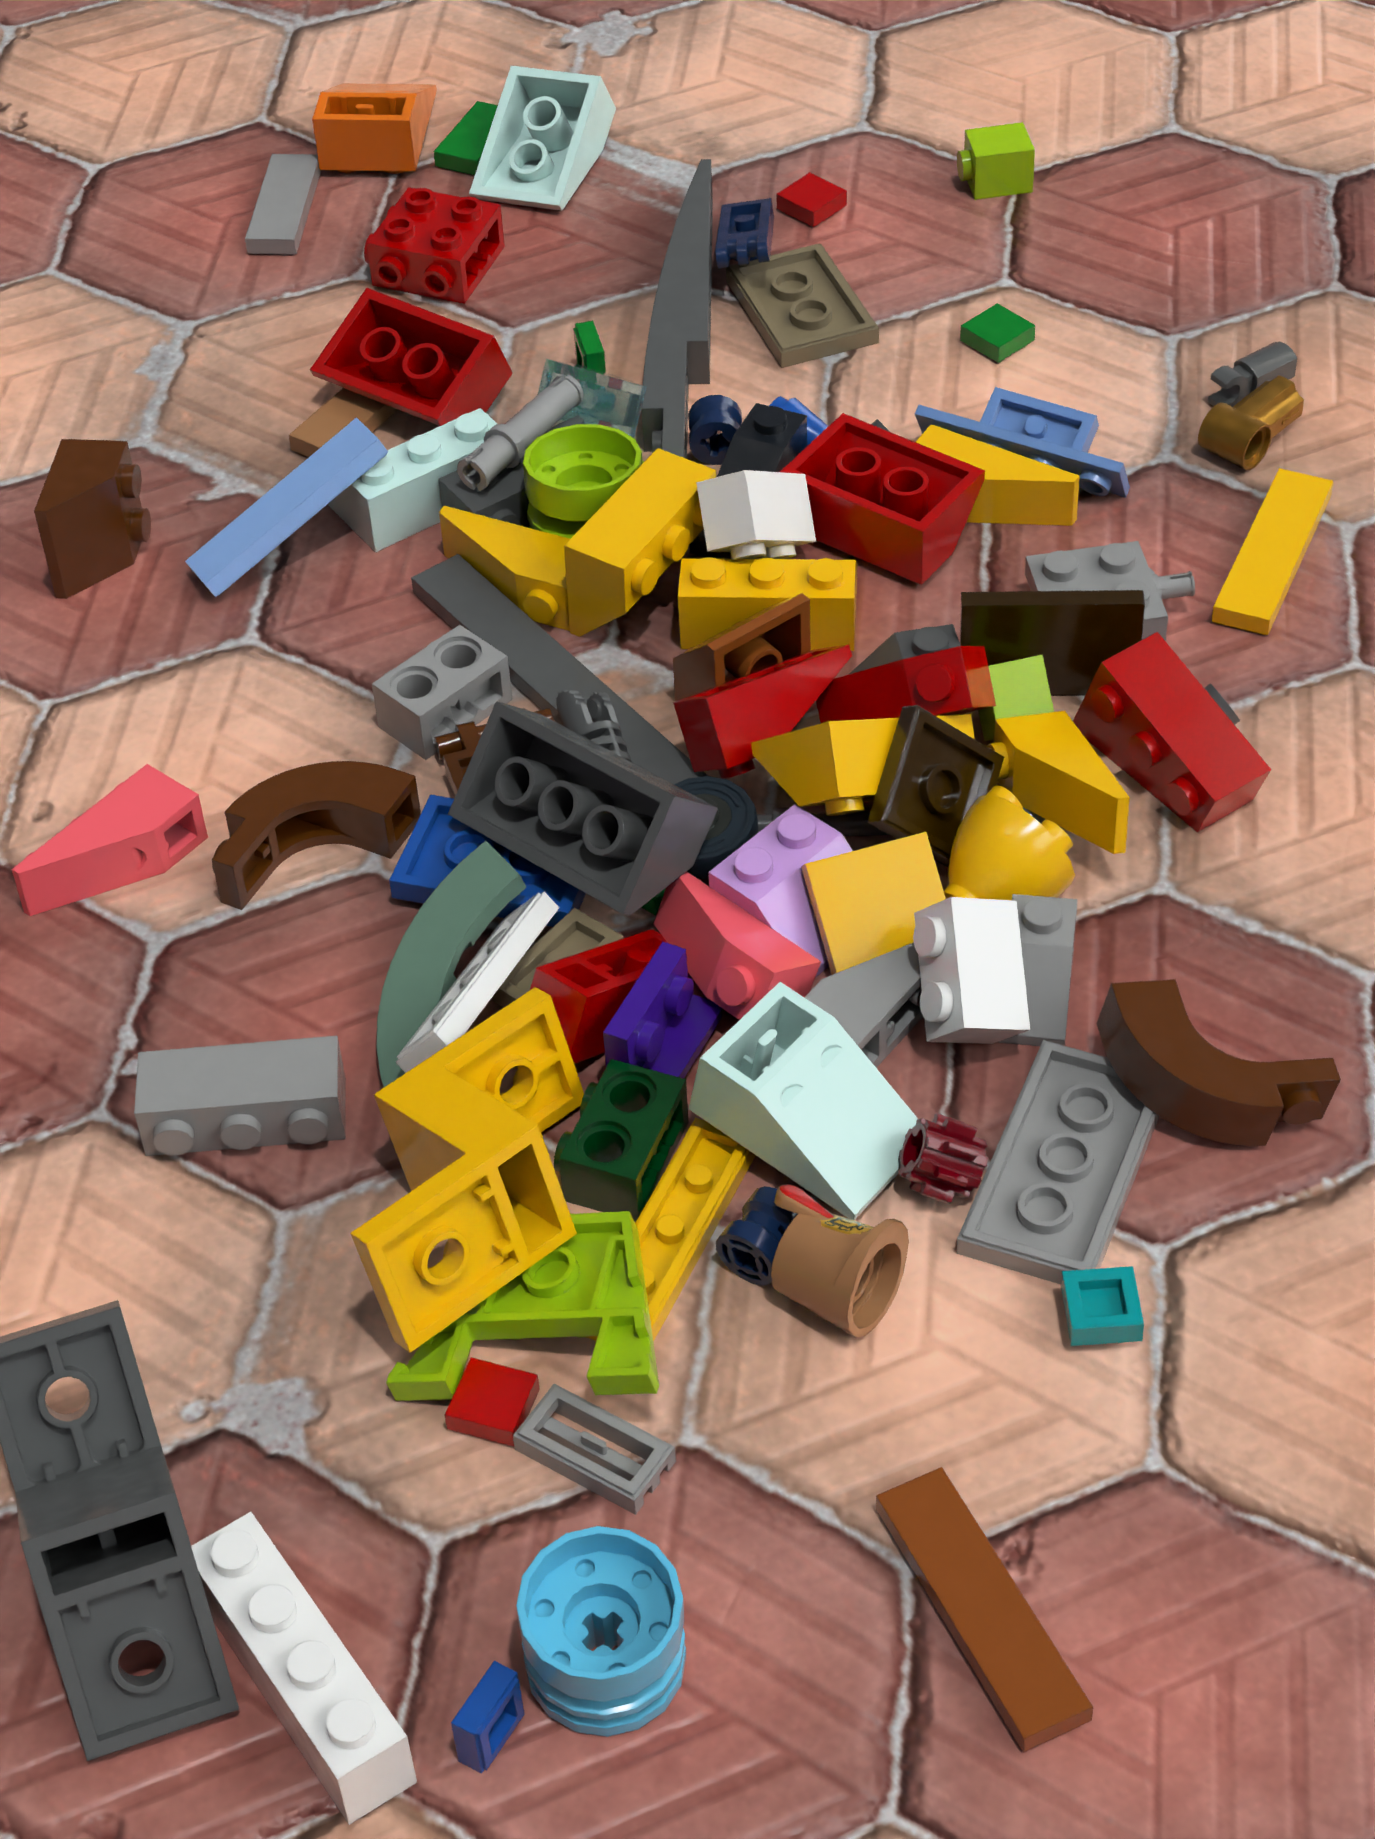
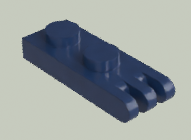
M771 198L722 205L715 249L718 269L729 267L730 260L737 261L739 266L748 265L750 261L756 259L759 260V263L770 262L774 226Z

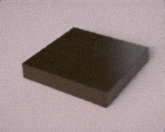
M904 706L900 713L868 823L896 839L927 832L934 860L948 867L950 852L959 825L975 801L980 796L986 795L996 786L1004 756L920 706Z

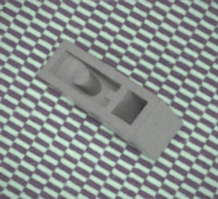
M914 942L825 977L804 997L832 1015L876 1068L923 1018L920 1010L922 988L919 958Z

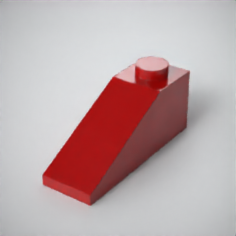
M849 644L814 649L673 702L693 771L718 770L720 778L723 779L741 775L755 769L753 761L755 757L752 753L751 743L792 731L852 657Z
M957 646L901 659L834 678L816 700L820 724L828 721L899 718L902 707L918 705L935 716L958 715L996 706L985 646Z
M650 929L536 967L530 990L536 987L551 995L574 1064L605 1052L603 1031L662 941L666 942L660 933Z

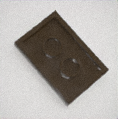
M1144 591L961 592L960 645L985 646L988 666L1043 655L1051 696L1086 695L1101 662L1142 640L1145 608Z

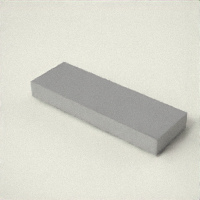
M317 154L271 155L245 237L247 253L270 255L297 254L321 174Z

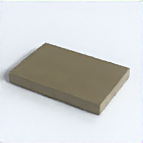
M820 243L771 255L770 262L759 263V260L756 259L750 261L748 265L739 266L735 264L726 267V283L781 368L879 343V327Z

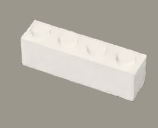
M252 1512L247 1513L192 1545V1551L214 1623L348 1824H352L416 1784L417 1779L407 1735Z

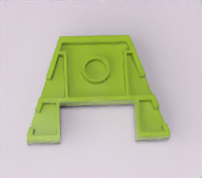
M630 1211L570 1214L577 1232L575 1236L423 1343L407 1365L401 1362L396 1363L386 1381L396 1401L452 1399L462 1378L472 1343L475 1340H520L525 1338L554 1337L583 1338L588 1336H598L586 1376L595 1395L657 1394L659 1379L639 1234Z

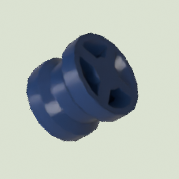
M708 395L697 400L691 406L688 413L690 450L694 457L703 463L722 465L733 435L742 424V412L738 404L731 398L722 395Z

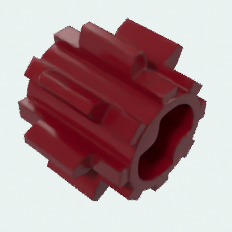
M938 1113L934 1115L933 1121L920 1118L916 1120V1125L912 1129L909 1128L905 1135L906 1139L898 1159L901 1165L899 1173L901 1177L911 1180L909 1186L911 1190L950 1204L954 1195L964 1199L970 1197V1192L974 1188L977 1189L980 1185L984 1168L987 1167L988 1157L986 1156L985 1149L988 1145L985 1140L975 1137L976 1127Z

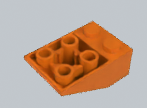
M342 83L320 92L312 118L319 169L337 170L342 173L385 171L390 174L416 171L437 92L436 85Z

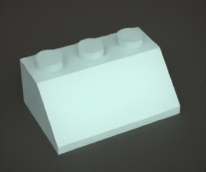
M479 408L470 413L463 414L457 419L431 431L417 435L409 441L387 450L388 453L385 457L327 505L375 552L440 523L439 511L442 509L438 479L457 471L458 462L478 448L484 442L485 433L497 423Z

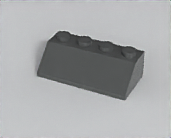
M496 701L448 815L616 911L631 916L693 867L718 808L541 714Z

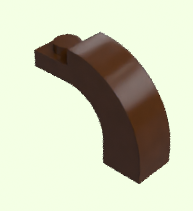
M332 761L301 766L282 772L246 791L225 811L230 838L224 840L218 846L212 858V868L215 873L221 903L243 910L273 871L284 860L310 847L325 844H345L391 859L411 834L421 815L416 776L379 764L356 761Z
M1176 979L1111 983L1096 1023L1102 1044L1112 1067L1124 1085L1139 1101L1158 1116L1178 1128L1217 1142L1243 1146H1266L1277 1122L1299 1125L1315 1119H1322L1341 1080L1333 1058L1256 1062L1240 1059L1217 1049L1197 1032L1189 1020Z

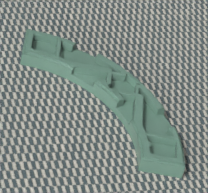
M484 841L464 858L436 887L406 930L390 963L381 993L377 1016L376 1048L380 1076L384 1087L405 1074L396 1063L398 1060L397 1056L456 981L453 973L462 953L468 947L474 946L477 939L500 911L527 888L520 874L487 841Z

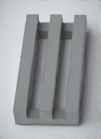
M556 1384L552 1385L513 1435L516 1451L635 1515L644 1505V1494L647 1491L653 1493L659 1485L662 1470L669 1471L676 1462L675 1447ZM556 1412L646 1461L641 1465L607 1447L606 1442L586 1431L579 1432L550 1416Z

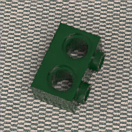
M610 1059L599 1082H591L586 1088L580 1107V1119L573 1132L566 1131L563 1133L555 1151L554 1169L561 1174L562 1192L566 1202L600 1212L630 1211L633 1220L637 1221L661 1179L689 1123L686 1079Z

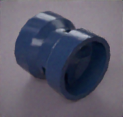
M764 1186L757 1188L742 1207L743 1218L731 1221L716 1240V1251L724 1264L740 1278L757 1285H767L772 1282V1264L778 1244L789 1224L798 1215L797 1213L782 1209L774 1203L777 1189Z

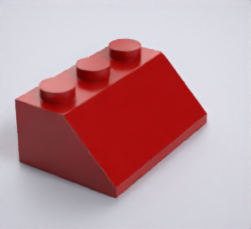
M369 288L364 290L310 368L311 373L315 377L439 426L479 408L486 413L513 374L494 335Z
M844 413L780 471L783 473L806 475L817 541L920 585L953 554L985 480V470Z

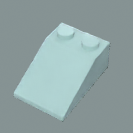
M511 66L469 195L479 200L562 211L602 153L616 111V107L601 76Z

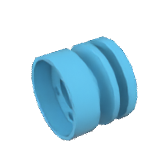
M601 1526L566 1533L539 1551L522 1576L516 1604L522 1637L524 1663L532 1695L550 1718L577 1733L608 1737L640 1729L666 1710L682 1685L686 1661L685 1632L683 1628L684 1602L675 1567L656 1544L630 1530Z

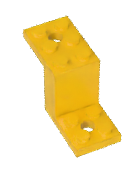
M536 987L373 1094L411 1192L350 1234L394 1342L409 1353L577 1234L541 1133L581 1106L584 1091L551 995ZM518 1066V1070L513 1078V1086L505 1093L500 1094V1085L504 1075L511 1068ZM448 1239L443 1250V1258L436 1265L428 1268V1258L433 1248L439 1242Z

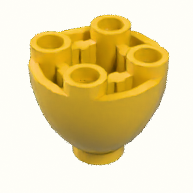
M996 785L986 795L980 796L975 801L958 827L950 852L948 886L944 890L945 898L962 897L1012 900V894L1057 898L1072 884L1075 877L1071 860L1066 854L1073 846L1072 840L1056 823L1050 820H1044L1042 823L1038 822L1023 809L1020 801L1009 790Z

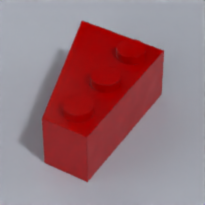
M1158 632L1101 662L1073 720L1084 737L1196 832L1203 830L1253 801L1272 770Z

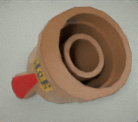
M781 1185L776 1191L774 1203L782 1209L797 1213L798 1215L789 1224L778 1244L771 1272L773 1287L778 1293L852 1336H865L882 1320L897 1294L909 1246L908 1229L903 1222L894 1218L885 1219L873 1227L832 1214L802 1189L793 1185Z

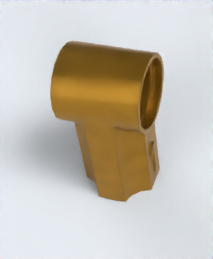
M1278 375L1272 381H1265L1233 407L1222 402L1216 404L1207 413L1200 426L1198 444L1201 448L1245 470H1251L1261 462L1267 453L1271 439L1302 415L1304 399L1298 394L1294 382Z

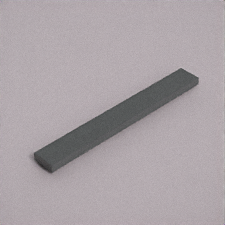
M459 554L411 577L413 593L451 628H455L460 624L508 656L510 681L541 710L550 708L555 722L562 725L556 706L558 692L562 693L563 690L579 691V693H582V698H585L584 704H587V699L590 698V694L593 695V692H605L611 700L622 731V738L625 740L627 753L630 755L632 763L672 784L688 778L708 776L704 771L694 772L691 761L685 754Z

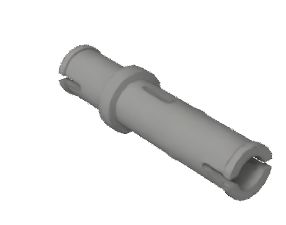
M564 374L558 375L549 386L527 403L505 424H496L485 433L484 442L470 455L458 462L457 472L463 483L470 489L474 490L477 487L478 491H481L505 468H514L524 460L525 450L537 437L549 431L570 410L582 403L584 392L578 381L570 375H567L565 378Z

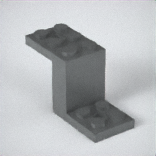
M116 1300L1 1336L0 1444L16 1494L21 1545L87 1761L239 1710L119 1301ZM64 1377L79 1379L89 1390V1396L85 1405L71 1414L57 1413L45 1402L48 1388L53 1382ZM138 1640L152 1641L159 1645L164 1652L160 1665L153 1672L144 1676L130 1675L118 1664L122 1651L129 1644Z

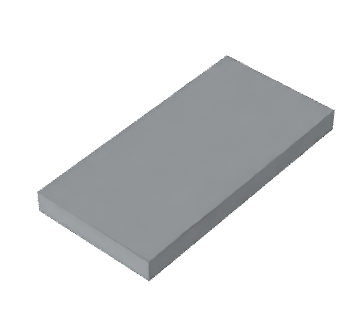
M1045 1040L1042 1041L957 1238V1254L1057 1284H1061L1062 1271L1100 1269L1159 1119L1156 1113L1147 1108L1124 1085L1107 1057Z

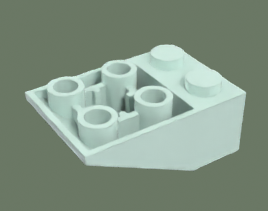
M781 982L771 989L700 1057L689 1104V1110L851 1220H855L897 1176L901 1168L900 1160H898L899 1153L903 1148L906 1139L905 1135L909 1128L912 1129L916 1125V1120H918L916 1115L832 1015Z

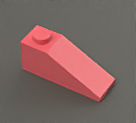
M687 871L665 889L653 924L667 943L686 949L688 973L705 997L740 1020L779 982L803 997L810 992L821 964L820 960Z

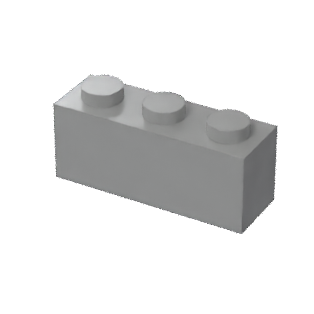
M338 1036L138 1052L134 1114L145 1155H182L189 1152L225 1149L245 1150L260 1146L296 1143L314 1144L320 1141L346 1139V1077Z

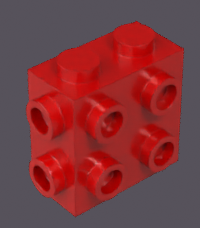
M408 187L398 202L389 208L386 218L377 230L371 233L366 240L364 258L370 266L372 286L465 304L505 247L501 204L480 201L475 197H459L437 193L427 188Z

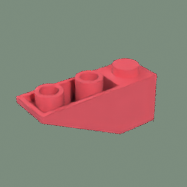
M149 764L143 766L11 869L24 913L33 916L168 871L208 838L199 794Z

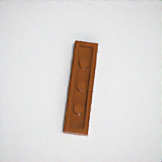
M940 1467L876 1495V1511L1022 1752L1024 1753L1092 1721L1093 1705L944 1469Z

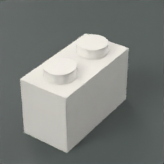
M743 470L696 482L707 552H730L732 560L755 559L759 557L788 559L796 556V546L816 542L805 474Z
M949 897L915 912L913 941L919 958L922 988L920 1010L925 1019L927 1042L993 1044L1029 1031L1030 1022L1017 901Z

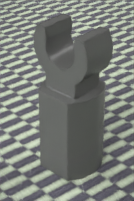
M1279 341L1273 342L1235 361L1233 368L1222 366L1216 369L1211 374V380L1222 388L1217 393L1208 397V403L1215 406L1222 402L1233 407L1265 381H1272L1278 375L1287 379L1295 377L1297 356L1287 344Z

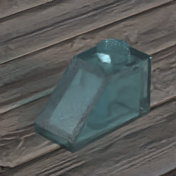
M546 359L538 394L560 374H564V378L567 375L572 376L578 381L584 392L582 403L570 410L560 420L566 421L579 415L584 420V424H598L619 429L634 438L647 386L577 364Z

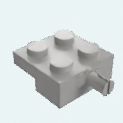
M1139 541L1112 543L1105 546L1068 551H1054L1046 554L1026 556L1025 576L1031 591L1143 590L1145 608L1142 640L1158 632L1166 641L1168 614L1162 599L1194 596L1195 581L1191 571L1158 576L1148 567Z

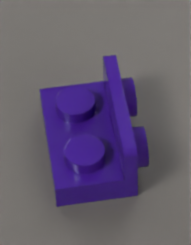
M662 941L603 1031L606 1067L610 1059L685 1078L722 1018V1008L711 1000L693 995L694 983L692 979L688 978L686 949Z

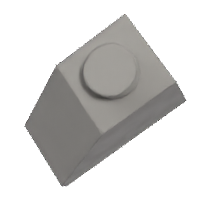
M1012 894V901H1017L1030 1030L1001 1040L999 1043L1041 1046L1042 1041L1045 1040L1065 1046L1078 899Z

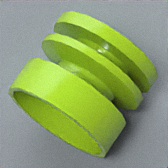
M575 424L556 428L537 437L525 450L523 460L525 493L529 499L527 518L530 523L529 528L571 539L642 465V451L636 440L619 429L598 424Z

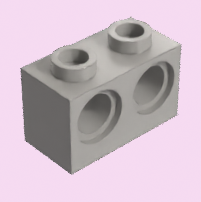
M460 624L372 683L378 727L425 760L437 753L434 737L456 732L455 726L474 721L475 725L490 716L496 701L507 704L513 700L508 656Z

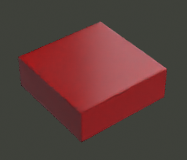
M809 172L776 194L777 209L815 227L847 206V190Z
M471 1357L445 1412L447 1429L514 1447L513 1435L528 1417L540 1390L538 1374Z

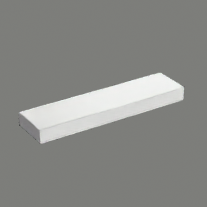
M545 891L541 894L538 892L501 921L397 1056L398 1060L396 1061L397 1065L405 1073L466 1033L560 908Z

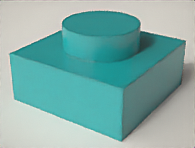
M1133 1266L1062 1271L1061 1292L1071 1346L1142 1341L1144 1321Z

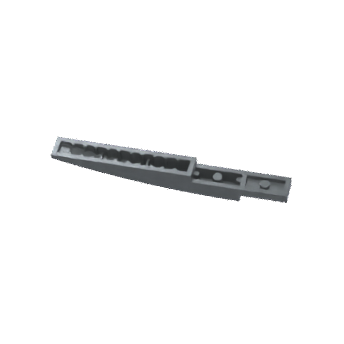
M701 159L683 201L668 245L651 316L643 376L641 411L644 452L653 453L659 448L686 459L689 384H710L713 229L711 159Z

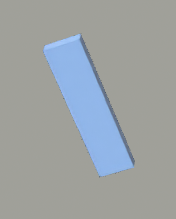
M356 417L185 562L215 597L219 596L385 457L388 453L387 449Z

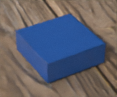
M493 1661L451 1722L458 1762L481 1774L484 1769L487 1771L525 1715L518 1673Z

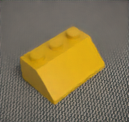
M657 448L564 545L569 629L571 634L580 637L626 614L642 595H648L653 590L658 578L674 561H679L685 555L689 544L704 529L696 482L716 478L715 469Z
M681 558L678 589L681 649L694 647L769 606L803 593L810 599L811 650L849 644L850 650L854 651L857 594L856 560H834L829 558L818 560Z
M971 714L936 716L975 739ZM899 718L828 721L752 742V753L799 807L825 805L827 816L864 811L863 802H874Z

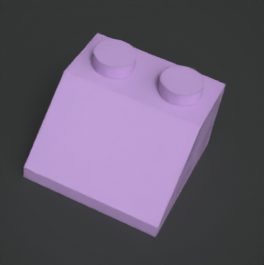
M794 804L709 871V887L820 960L821 964L816 974L817 977L829 967V963L801 866L853 850L842 833Z

